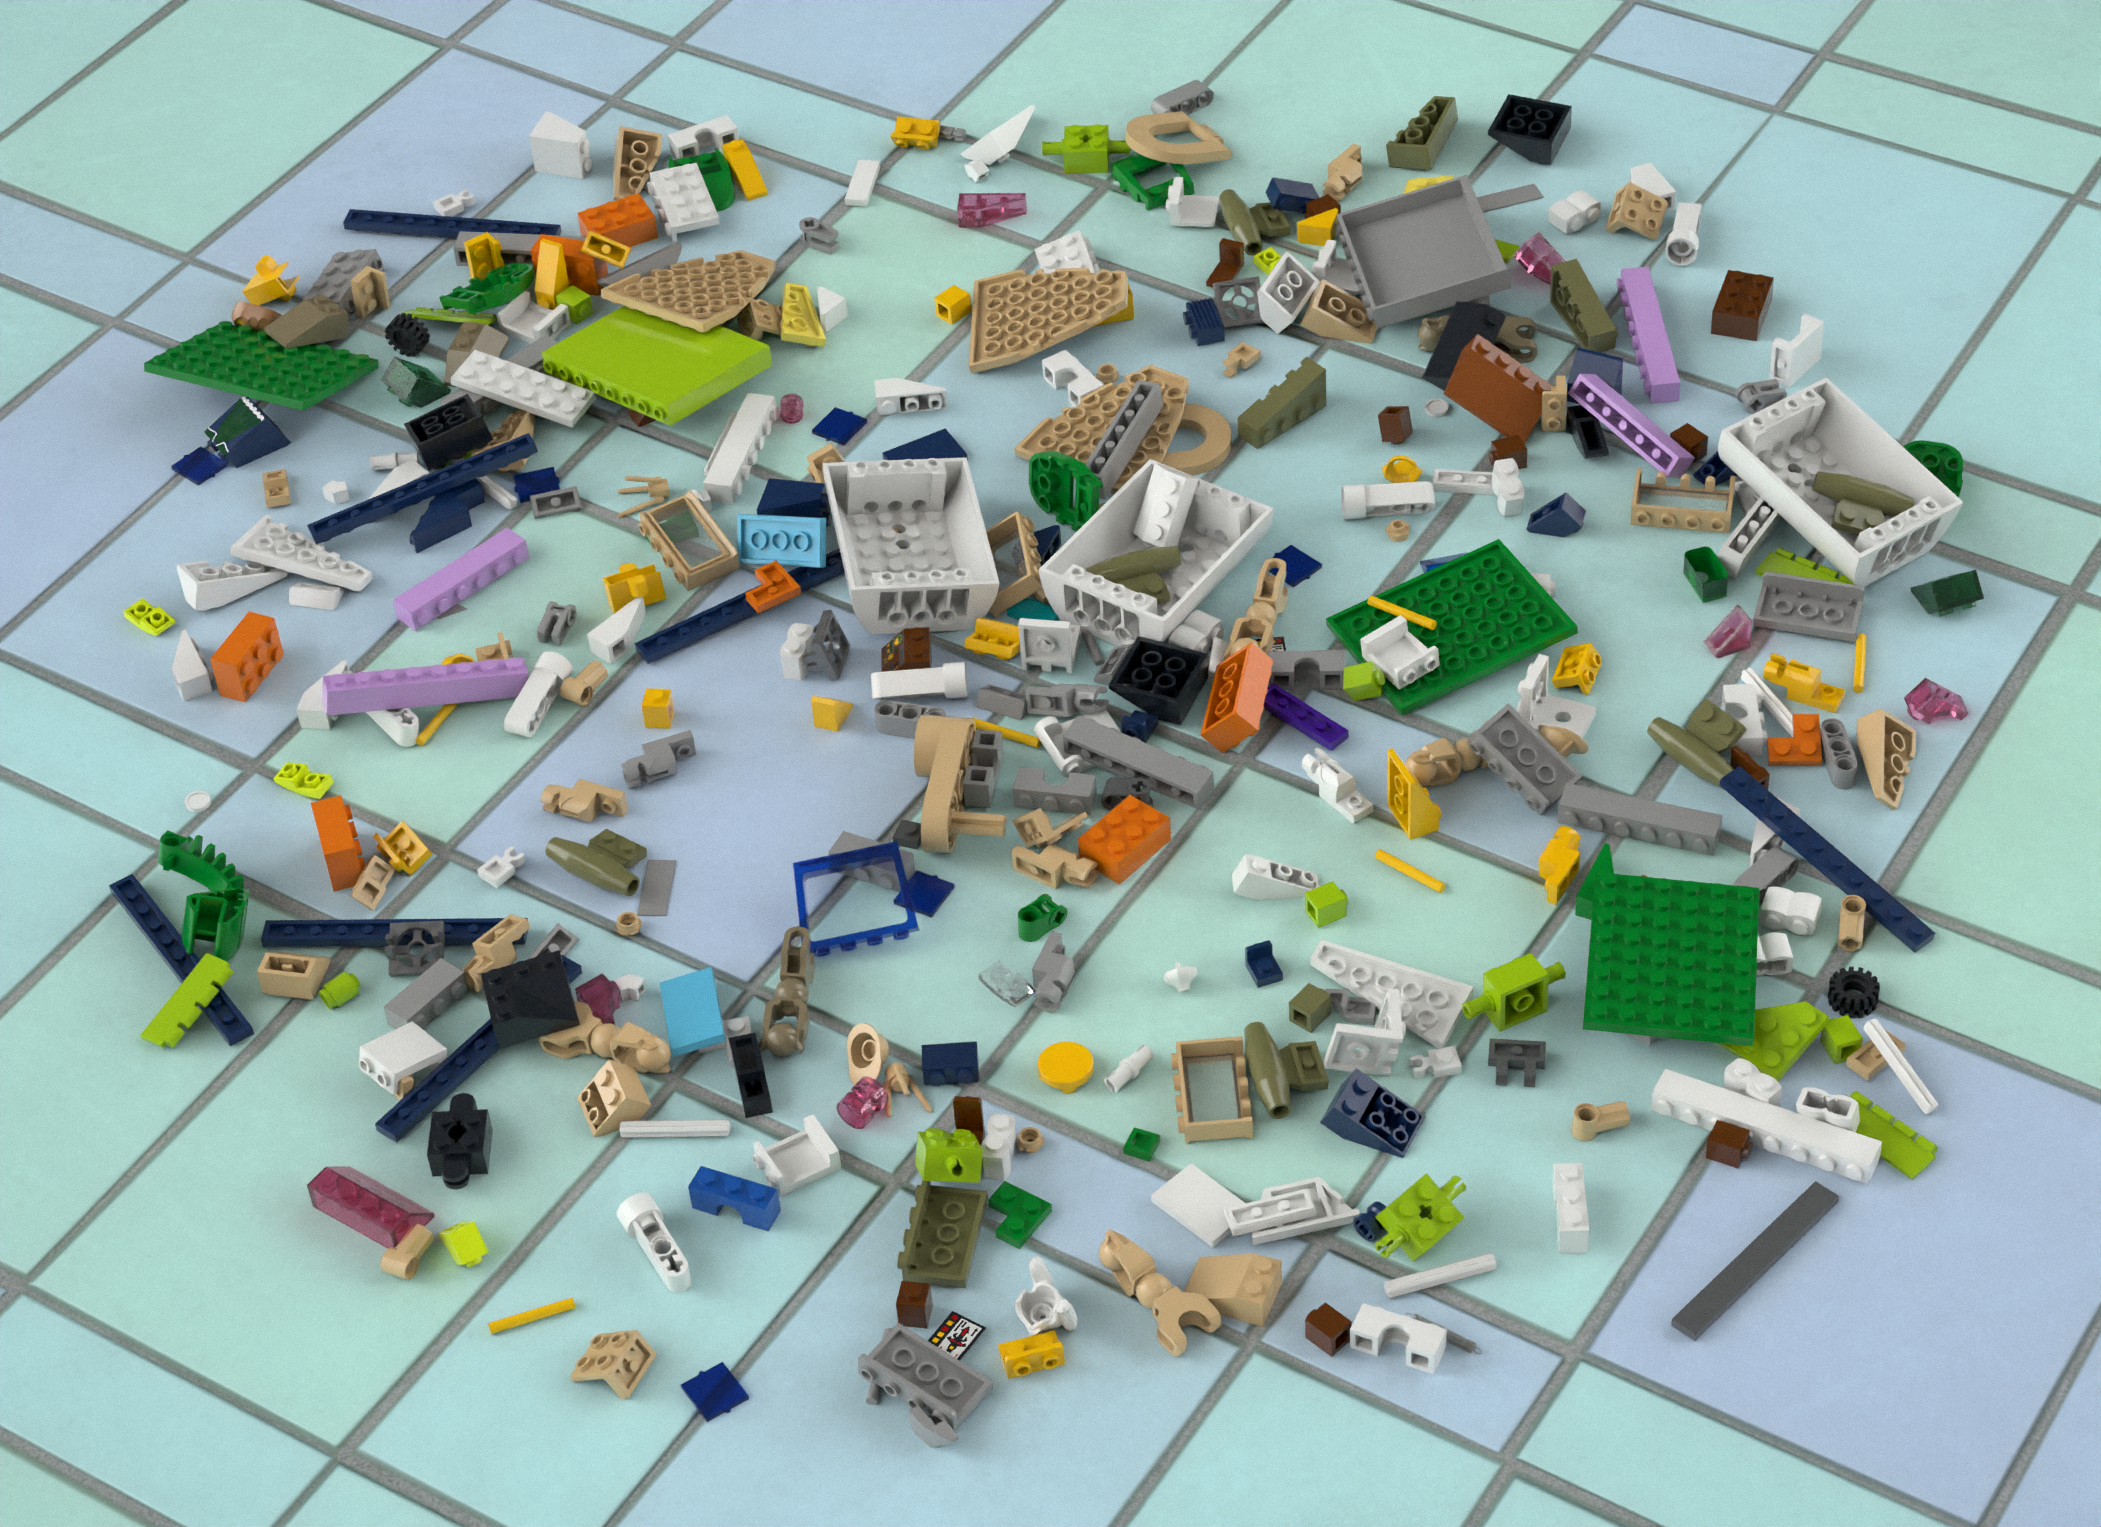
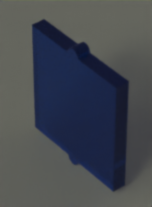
M835 407L812 429V434L825 438L826 441L845 445L867 423V419L853 414L852 411L847 412Z
M200 446L190 454L184 455V458L173 464L171 468L199 486L209 478L215 477V474L226 468L228 464Z
M554 467L513 475L515 482L514 491L518 493L520 503L530 501L531 495L560 490V479L556 477Z
M1293 545L1288 546L1279 553H1275L1274 557H1272L1286 562L1287 573L1284 582L1293 588L1305 579H1310L1312 574L1322 568L1320 562ZM1272 568L1271 570H1269V572L1275 576L1279 571L1278 568Z
M916 870L893 901L895 905L909 909L911 913L917 912L932 918L953 891L955 884L940 879L937 875L931 876Z
M723 1362L705 1372L700 1371L699 1375L681 1384V1389L706 1422L725 1412L730 1413L732 1408L749 1399V1395Z

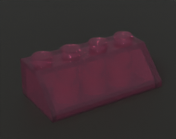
M350 1166L325 1167L307 1184L314 1208L386 1248H396L412 1226L416 1224L426 1226L435 1217L434 1212Z

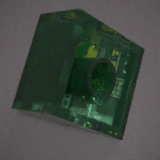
M395 356L381 379L388 386L387 390L399 396V401L408 407L415 405L422 408L451 392V389L428 368Z
M1976 570L1950 575L1910 587L1912 594L1928 614L1938 612L1939 617L1954 613L1953 608L1961 606L1962 610L1977 606L1975 601L1984 599Z

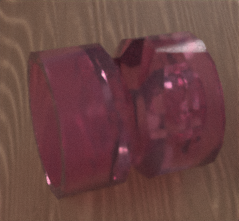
M870 1077L860 1078L851 1088L852 1092H848L836 1107L840 1117L855 1129L865 1128L874 1118V1115L886 1105L889 1099L885 1088L878 1081Z

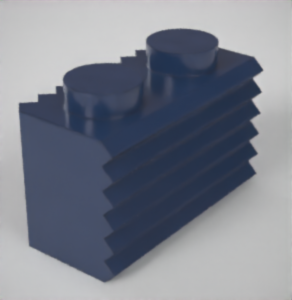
M1275 177L1271 179L1265 192L1274 210H1285L1286 212L1290 211V213L1293 211L1298 214L1306 213L1307 202L1320 198L1313 184Z
M1210 297L1209 299L1205 298L1204 300H1196L1191 303L1187 302L1186 311L1183 312V320L1185 326L1189 325L1190 338L1195 339L1197 346L1225 341L1224 325L1213 299Z
M977 1041L921 1045L924 1085L940 1086L946 1083L956 1084L957 1082L959 1084H968L973 1081L976 1083L979 1081Z

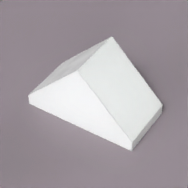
M817 287L820 322L823 332L827 333L848 317L846 298L824 287Z

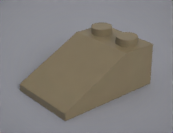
M316 295L314 298L305 299L264 328V332L286 349L347 338L348 312L327 296Z

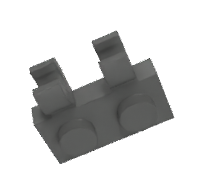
M1490 1038L1488 1066L1496 1067L1495 1085L1507 1086L1508 1067L1524 1068V1087H1535L1536 1069H1545L1546 1042Z

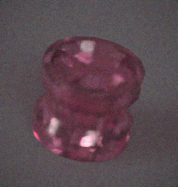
M796 394L783 396L780 401L781 419L790 424L802 420L803 399Z

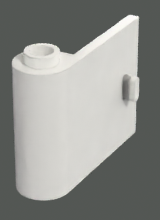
M1107 710L1081 715L1121 732ZM1048 716L1036 724L1034 731L1062 775L1069 777L1070 772L1082 773L1095 767L1096 765L1084 761L1080 755H1070L1064 752L1063 735L1076 718L1060 724L1056 717Z

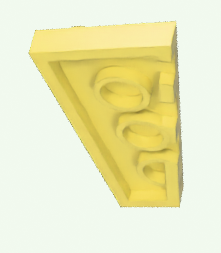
M786 282L783 288L781 340L823 347L826 337L807 286Z

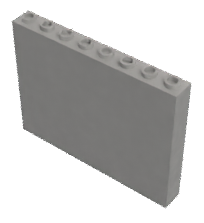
M1467 175L1337 214L1339 223L1335 224L1338 237L1340 238L1346 259L1349 262L1359 294L1362 297L1369 321H1374L1377 329L1454 306L1456 302H1467L1512 288L1507 267Z

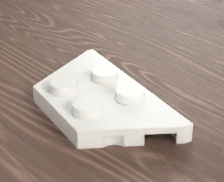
M1320 1177L1263 1189L1261 1199L1308 1188L1316 1208V1216L1253 1231L1252 1243L1257 1245L1351 1224L1360 1214V1211L1357 1208L1351 1209L1345 1204L1344 1197L1337 1191L1331 1190L1328 1184Z

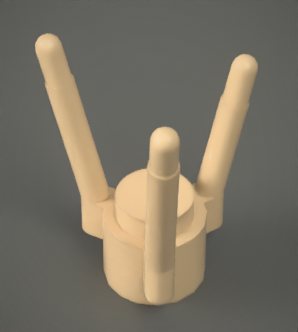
M626 476V481L647 482L648 486L619 489V494L648 491L649 497H654V499L618 514V517L622 518L654 504L664 503V498L669 497L667 479H661V476L653 478Z
M897 1062L887 1066L884 1072L887 1080L883 1082L886 1116L891 1117L892 1115L891 1090L893 1089L896 1092L903 1091L904 1095L908 1096L910 1093L908 1086L911 1087L927 1112H932L931 1106L915 1084L912 1075H908L905 1065Z

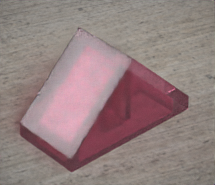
M1736 605L1703 642L1716 658L1749 649L1751 646L1752 620L1741 606Z

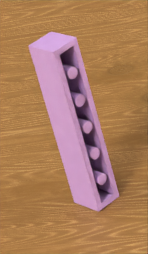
M1579 374L1568 392L1571 397L1657 470L1664 472L1667 478L1681 477L1686 473L1695 458L1596 374Z
M508 527L393 599L397 618L414 631L418 630L529 559L526 540Z

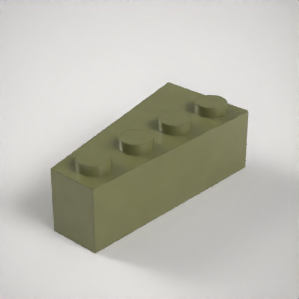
M1434 96L1419 111L1420 115L1412 118L1408 122L1409 126L1405 130H1400L1396 134L1394 141H1389L1386 144L1389 167L1420 170L1432 169L1458 121L1455 97Z
M1577 258L1551 265L1550 303L1585 349L1599 353L1614 349L1616 338L1618 337L1617 328L1609 318Z
M1305 357L1300 362L1302 365L1296 371H1289L1285 375L1287 379L1281 385L1271 387L1263 401L1258 399L1237 418L1238 437L1259 449L1326 407L1325 368Z

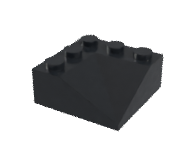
M1508 94L1488 130V135L1529 161L1551 165L1571 129L1572 106Z
M468 394L404 423L415 449L428 470L442 468L446 462L452 459L463 458L467 455V452L475 448H484L493 440L483 416Z
M1138 636L1109 683V689L1146 713L1158 716V720L1181 725L1208 679V653Z
M559 950L481 973L492 1026L501 1049L580 1025L568 975Z

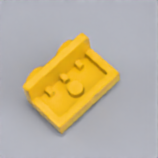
M978 617L975 623V632L965 638L964 648L973 650L975 654L984 655L988 653L996 655L998 659L1009 660L1020 652L1018 625Z
M403 820L385 838H382L378 833L373 836L379 843L376 848L386 858L388 856L391 857L388 862L398 872L403 869L410 876L433 855L430 849Z

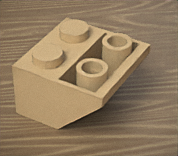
M282 951L266 952L257 970L263 994L314 1000L330 965L331 958Z
M610 1059L577 1097L592 1134L595 1137L620 1130V1123L622 1121H639L651 1107V1103L635 1068Z

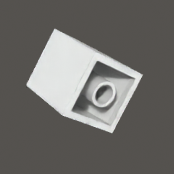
M546 111L529 135L535 172L583 179L592 168L586 131L552 112Z

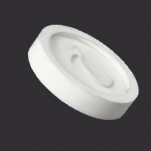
M1431 399L1425 404V412L1431 417H1443L1449 411L1448 403L1442 399Z
M195 791L187 795L184 802L187 810L190 812H201L210 806L211 799L207 792Z

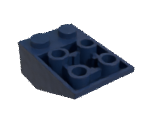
M1356 1068L1339 1087L1320 1123L1345 1140L1403 1158L1426 1116Z

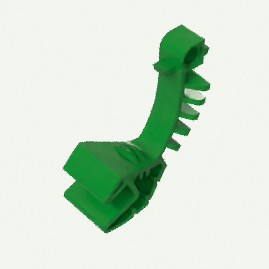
M167 830L160 838L158 863L163 866V870H173L211 890L194 893L186 898L182 931L184 947L188 954H192L196 939L215 942L214 956L228 962L234 957L242 944L250 889H244V878L242 875L235 876V866L233 863L226 866V855L223 852L215 858V845L210 843L202 853V836L197 835L193 840L190 836L185 838Z

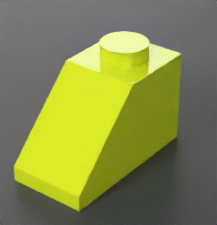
M461 1221L438 1233L439 1238L457 1265L466 1264L467 1268L483 1261L482 1255L488 1253L474 1221Z

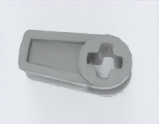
M813 217L804 218L799 222V228L802 231L801 244L803 246L829 255L839 249V243L835 241L839 235L836 229Z
M1777 379L1742 384L1736 391V397L1740 402L1744 403V408L1748 413L1755 414L1786 398L1787 392L1785 389H1779V382Z
M550 601L537 629L539 642H547L550 635H552L553 643L560 646L576 620V606L571 604L562 606L558 605L557 602Z

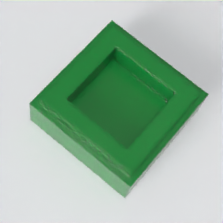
M1134 1127L1123 1146V1154L1150 1162L1160 1143V1135Z

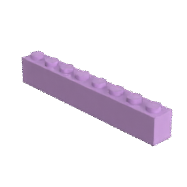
M1649 267L1621 269L1620 278H1617L1616 281L1617 291L1621 292V306H1625L1624 318L1625 321H1628V333L1633 335L1632 349L1636 350V364H1640L1639 373L1640 379H1644V394L1649 395L1651 404L1679 401L1680 380Z
M509 658L323 676L322 701L326 715H338L516 698L527 682L529 672L524 658Z

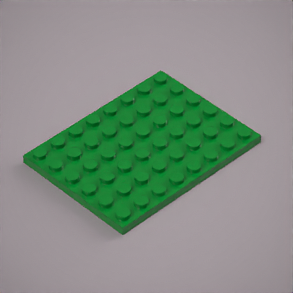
M221 321L218 325L208 328L198 335H194L193 338L181 342L174 348L167 349L166 352L156 355L144 363V372L302 411L378 369V360L369 358V355L366 354L357 355L350 353L349 350H336L324 344H309L286 349L265 333L264 330L255 331L250 326L233 325L230 321Z
M1500 539L1374 596L1437 622L1434 630L1408 620L1407 626L1408 632L1428 649L1432 646L1438 648L1440 666L1400 690L1387 678H1385V683L1382 685V693L1401 716L1578 634L1577 625ZM1368 599L1326 618L1327 627L1358 664L1367 662L1362 657L1360 639L1398 617L1368 605Z
M1595 872L1583 1029L1753 1047L1759 888Z

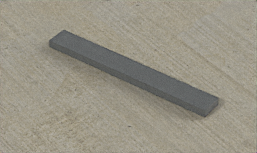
M1815 1181L1672 1318L1671 1326L1696 1341L1839 1202V1195Z

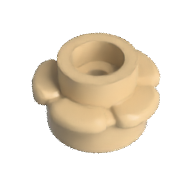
M1104 364L1098 368L1096 378L1106 385L1110 382H1116L1119 378V373L1114 365Z
M1394 520L1386 527V533L1390 540L1402 542L1407 539L1410 533V526L1402 520Z
M624 912L618 916L615 926L619 934L633 936L640 931L639 927L642 926V921L638 918L637 914Z
M1026 1127L1019 1132L1017 1147L1021 1151L1034 1153L1039 1150V1147H1043L1044 1137L1041 1136V1132L1037 1128Z

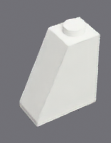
M1651 162L1630 168L1631 183L1665 199L1668 202L1665 212L1675 210L1676 191Z

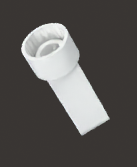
M1678 203L1673 231L1669 234L1665 247L1666 258L1674 265H1689L1697 257L1699 248L1697 234L1702 204Z
M1426 481L1342 485L1341 488L1344 520L1377 516L1424 514L1432 512L1436 508L1433 484Z
M551 651L542 653L530 677L506 715L504 721L506 732L529 738L534 735L558 695L563 681L570 677L573 671L571 663L564 656Z
M965 662L943 663V667L871 673L873 700L945 695L946 699L968 697Z
M409 708L366 712L398 745L410 747L416 744L419 719Z
M638 1193L630 1196L617 1210L619 1221L631 1238L637 1239L667 1289L673 1293L686 1291L691 1285L688 1262L664 1225L662 1211L649 1193Z

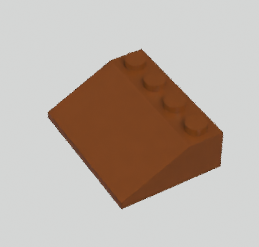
M1477 334L1461 351L1444 395L1505 437L1519 435L1525 444L1542 414V393L1544 391H1551V386L1553 385Z

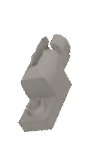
M1057 684L1051 688L1030 686L1025 689L1027 710L1030 714L1070 717L1077 712H1103L1107 709L1109 700L1104 699L1092 702L1099 693L1104 694L1107 692L1104 686Z
M691 730L641 744L643 755L629 759L621 764L628 789L641 786L642 781L649 784L656 779L676 774L677 760L696 755Z
M1051 931L1032 968L1033 986L1037 988L1034 995L1036 998L1034 1004L1042 1011L1048 1013H1057L1063 1001L1060 998H1064L1067 995V990L1075 976L1073 960L1065 956L1066 947L1062 943V933Z

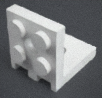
M1020 618L1018 628L1022 670H1027L1028 665H1038L1042 667V671L1052 672L1053 667H1065L1067 673H1072L1082 633L1081 625H1073L1066 621Z
M1539 654L1535 662L1530 663L1526 679H1522L1519 683L1518 694L1521 695V699L1518 703L1517 712L1538 733H1540L1538 726L1542 724L1566 728L1583 739L1596 715V707L1547 694L1549 656ZM1559 719H1566V720H1568V721H1567V722H1559V721H1557V720H1559Z
M1388 988L1375 1028L1336 1024L1324 1058V1068L1350 1072L1357 1068L1367 1074L1390 1076L1392 1061H1396L1399 1043L1403 1042L1406 1031V1024L1401 1019L1404 1012V1002L1400 1001L1398 989ZM1354 1048H1363L1362 1050L1358 1051L1352 1050Z

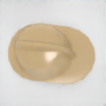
M1542 724L1538 726L1539 734L1564 758L1568 757L1571 753L1585 754L1588 751L1587 743L1573 731Z
M867 1023L854 1026L847 1039L849 1075L854 1086L859 1089H866L873 1085L889 1055L887 1040Z

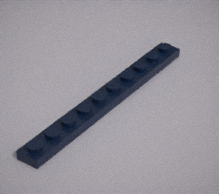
M350 209L343 221L344 229L452 238H457L460 231L558 236L562 232L561 226L557 224Z
M527 433L308 524L307 527L316 545L327 542L338 535L349 533L362 525L373 523L386 515L394 514L410 505H416L422 500L440 495L446 490L461 486L475 478L483 477L487 473L499 468H505L518 460L526 459L538 452L536 444L530 434Z
M840 548L826 554V567L800 566L787 572L800 586L801 592L845 572ZM746 592L636 642L635 649L645 662L649 664L744 620L757 612L746 600Z
M1739 766L1721 778L1719 785L1845 894L1857 895L1863 898L1866 903L1865 911L1914 953L1934 939L1935 932L1744 769Z
M133 874L109 885L113 896L182 984L200 962V959L194 952L192 954L187 953L182 936ZM215 984L214 987L219 990L216 996L206 1008L198 1006L228 1045L232 1046L254 1035L253 1028L225 991Z
M504 918L266 920L261 942L263 947L388 946L385 935L390 934V923L444 921V945H473L474 941ZM422 930V940L427 945L435 944L432 935ZM528 930L522 934L520 939L513 941L512 944L526 945ZM413 931L405 934L397 946L408 945L413 940ZM416 943V944H414L413 946H424V945L421 944V943Z
M561 955L569 983L571 984L582 974L581 965ZM491 1018L375 1123L376 1130L397 1143L497 1052L500 1046Z

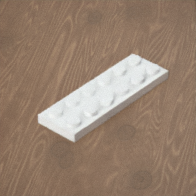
M477 350L471 353L451 377V385L571 428L574 427L596 400V394L591 390Z

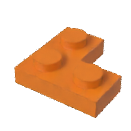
M775 560L755 569L756 578L762 585L745 593L746 600L759 614L801 595V588Z
M1793 714V738L1767 739L1768 766H1821L1822 752L1819 714Z

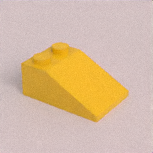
M1392 748L1388 749V808L1410 840L1438 831L1439 819L1441 818L1439 806L1432 802L1427 788L1421 786Z

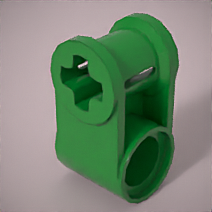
M1048 894L1040 895L1035 901L1018 911L1019 937L1027 942L1039 940L1043 935L1060 926L1065 921L1068 913L1067 908L1063 905L1058 906L1052 901V897Z

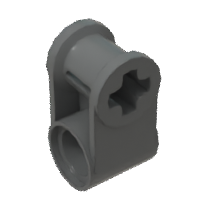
M1111 777L1106 781L1101 804L1105 809L1111 811L1126 797L1132 795L1153 807V799L1149 795L1151 783L1143 778Z

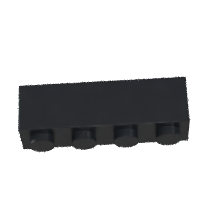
M1456 302L1422 378L1445 391L1461 351L1477 334L1494 345L1506 315L1487 304Z

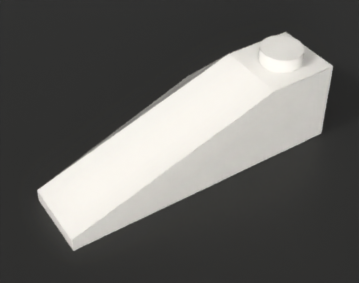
M1032 104L992 130L962 152L961 155L971 160H982L988 165L995 161L1003 162L1010 157L1008 152L1016 147L1035 106Z
M208 561L177 564V571L185 600L197 611H208L210 608L223 606L287 577L288 573L282 569L264 566L257 562H247L245 566L232 564V562H223V566H209Z

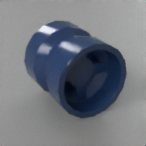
M1373 1202L1367 1208V1213L1359 1214L1353 1221L1358 1234L1369 1242L1378 1238L1381 1230H1386L1375 1218L1386 1208L1381 1202Z

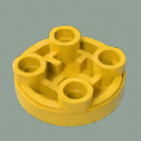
M1075 1042L1052 1044L1043 1050L1038 1058L1040 1080L1053 1088L1060 1089L1065 1094L1075 1092L1077 1087L1086 1083L1094 1072L1092 1054L1086 1047Z

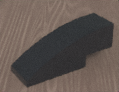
M1582 405L1568 407L1566 420L1573 440L1584 459L1609 456L1599 420Z
M756 1033L728 1038L745 1118L773 1113Z

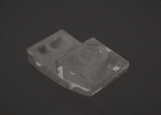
M998 960L979 973L978 979L997 997L1013 1007L1018 1006L1036 993L1035 988L1019 972L1014 975L1001 960Z

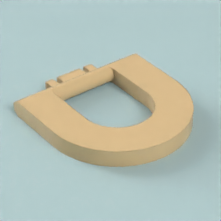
M1183 111L1139 116L1129 121L1126 127L1125 141L1127 145L1135 152L1157 161L1173 164H1195L1228 160L1232 156V151L1223 144L1224 139L1222 137H1219L1207 125H1199ZM1190 131L1203 142L1172 144L1154 138L1153 135Z
M1185 403L1181 422L1177 429L1195 430L1205 437V441L1199 447L1189 451L1166 453L1161 464L1191 476L1214 469L1227 458L1231 450L1232 436L1229 423L1221 414L1213 409L1197 404Z

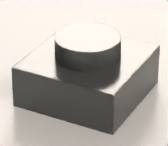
M901 819L892 837L893 845L918 850L921 844V823Z

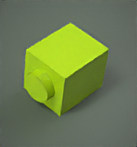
M572 285L556 295L557 306L560 304L568 306L570 321L578 324L594 314L591 296Z
M1372 661L1344 667L1343 690L1353 701L1382 695V685L1385 683V677L1382 670H1379Z
M1333 881L1305 892V912L1318 928L1346 917L1348 897L1344 890H1340Z
M1846 1015L1830 1019L1829 1023L1821 1031L1820 1042L1836 1065L1846 1062L1850 1055L1862 1047L1863 1038L1850 1017Z

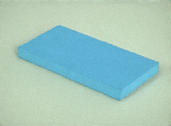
M737 514V551L739 563L767 565L776 560L783 566L826 567V518Z
M712 967L660 982L670 1049L673 1057L726 1041Z

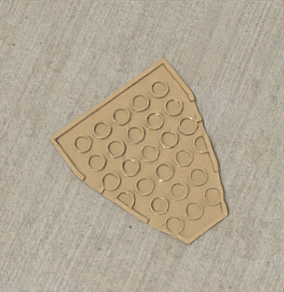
M743 250L715 255V261L704 262L703 258L692 259L670 265V270L653 269L651 270V276L641 278L639 273L633 274L601 289V298L609 300L614 304L627 306L629 309L645 312L647 315L660 317L665 321L678 323L683 327L696 329L698 332H708L711 328L724 324L725 321L735 317L765 287L776 269L775 261Z
M1089 268L1055 269L1051 274L1044 273L1043 269H1036V274H1025L1024 270H1015L975 280L969 352V369L971 373L983 372L1021 361L1082 333L1127 307L1128 277L1126 272L1101 269L1099 273H1090Z
M1153 365L1146 366L1138 372L1126 375V381L1114 386L1110 382L1080 399L1081 404L1078 406L1063 408L1062 415L1053 420L1050 417L1044 419L1014 448L1016 456L1030 461L1031 457L1036 453L1056 451L1086 464L1137 381L1141 380L1160 384L1164 406L1110 493L1115 494L1150 459L1162 463L1181 422L1190 386L1189 380Z

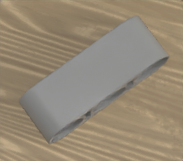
M1193 80L1156 97L1152 101L1151 111L1154 114L1183 111L1189 115L1208 106L1214 98V92L1199 80Z
M890 700L880 701L874 708L876 728L880 733L915 739L916 727L921 715L946 716L945 711L938 707Z
M1825 719L1820 726L1822 757L1832 784L1839 789H1850L1855 785L1857 759L1844 724L1838 719Z
M1774 846L1739 876L1733 885L1759 888L1760 906L1763 904L1768 887H1782L1796 874L1800 866V859L1782 848Z

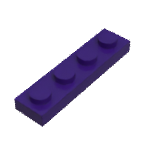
M1272 683L1267 687L1268 692L1264 700V709L1328 750L1332 751L1349 738V730L1276 684Z

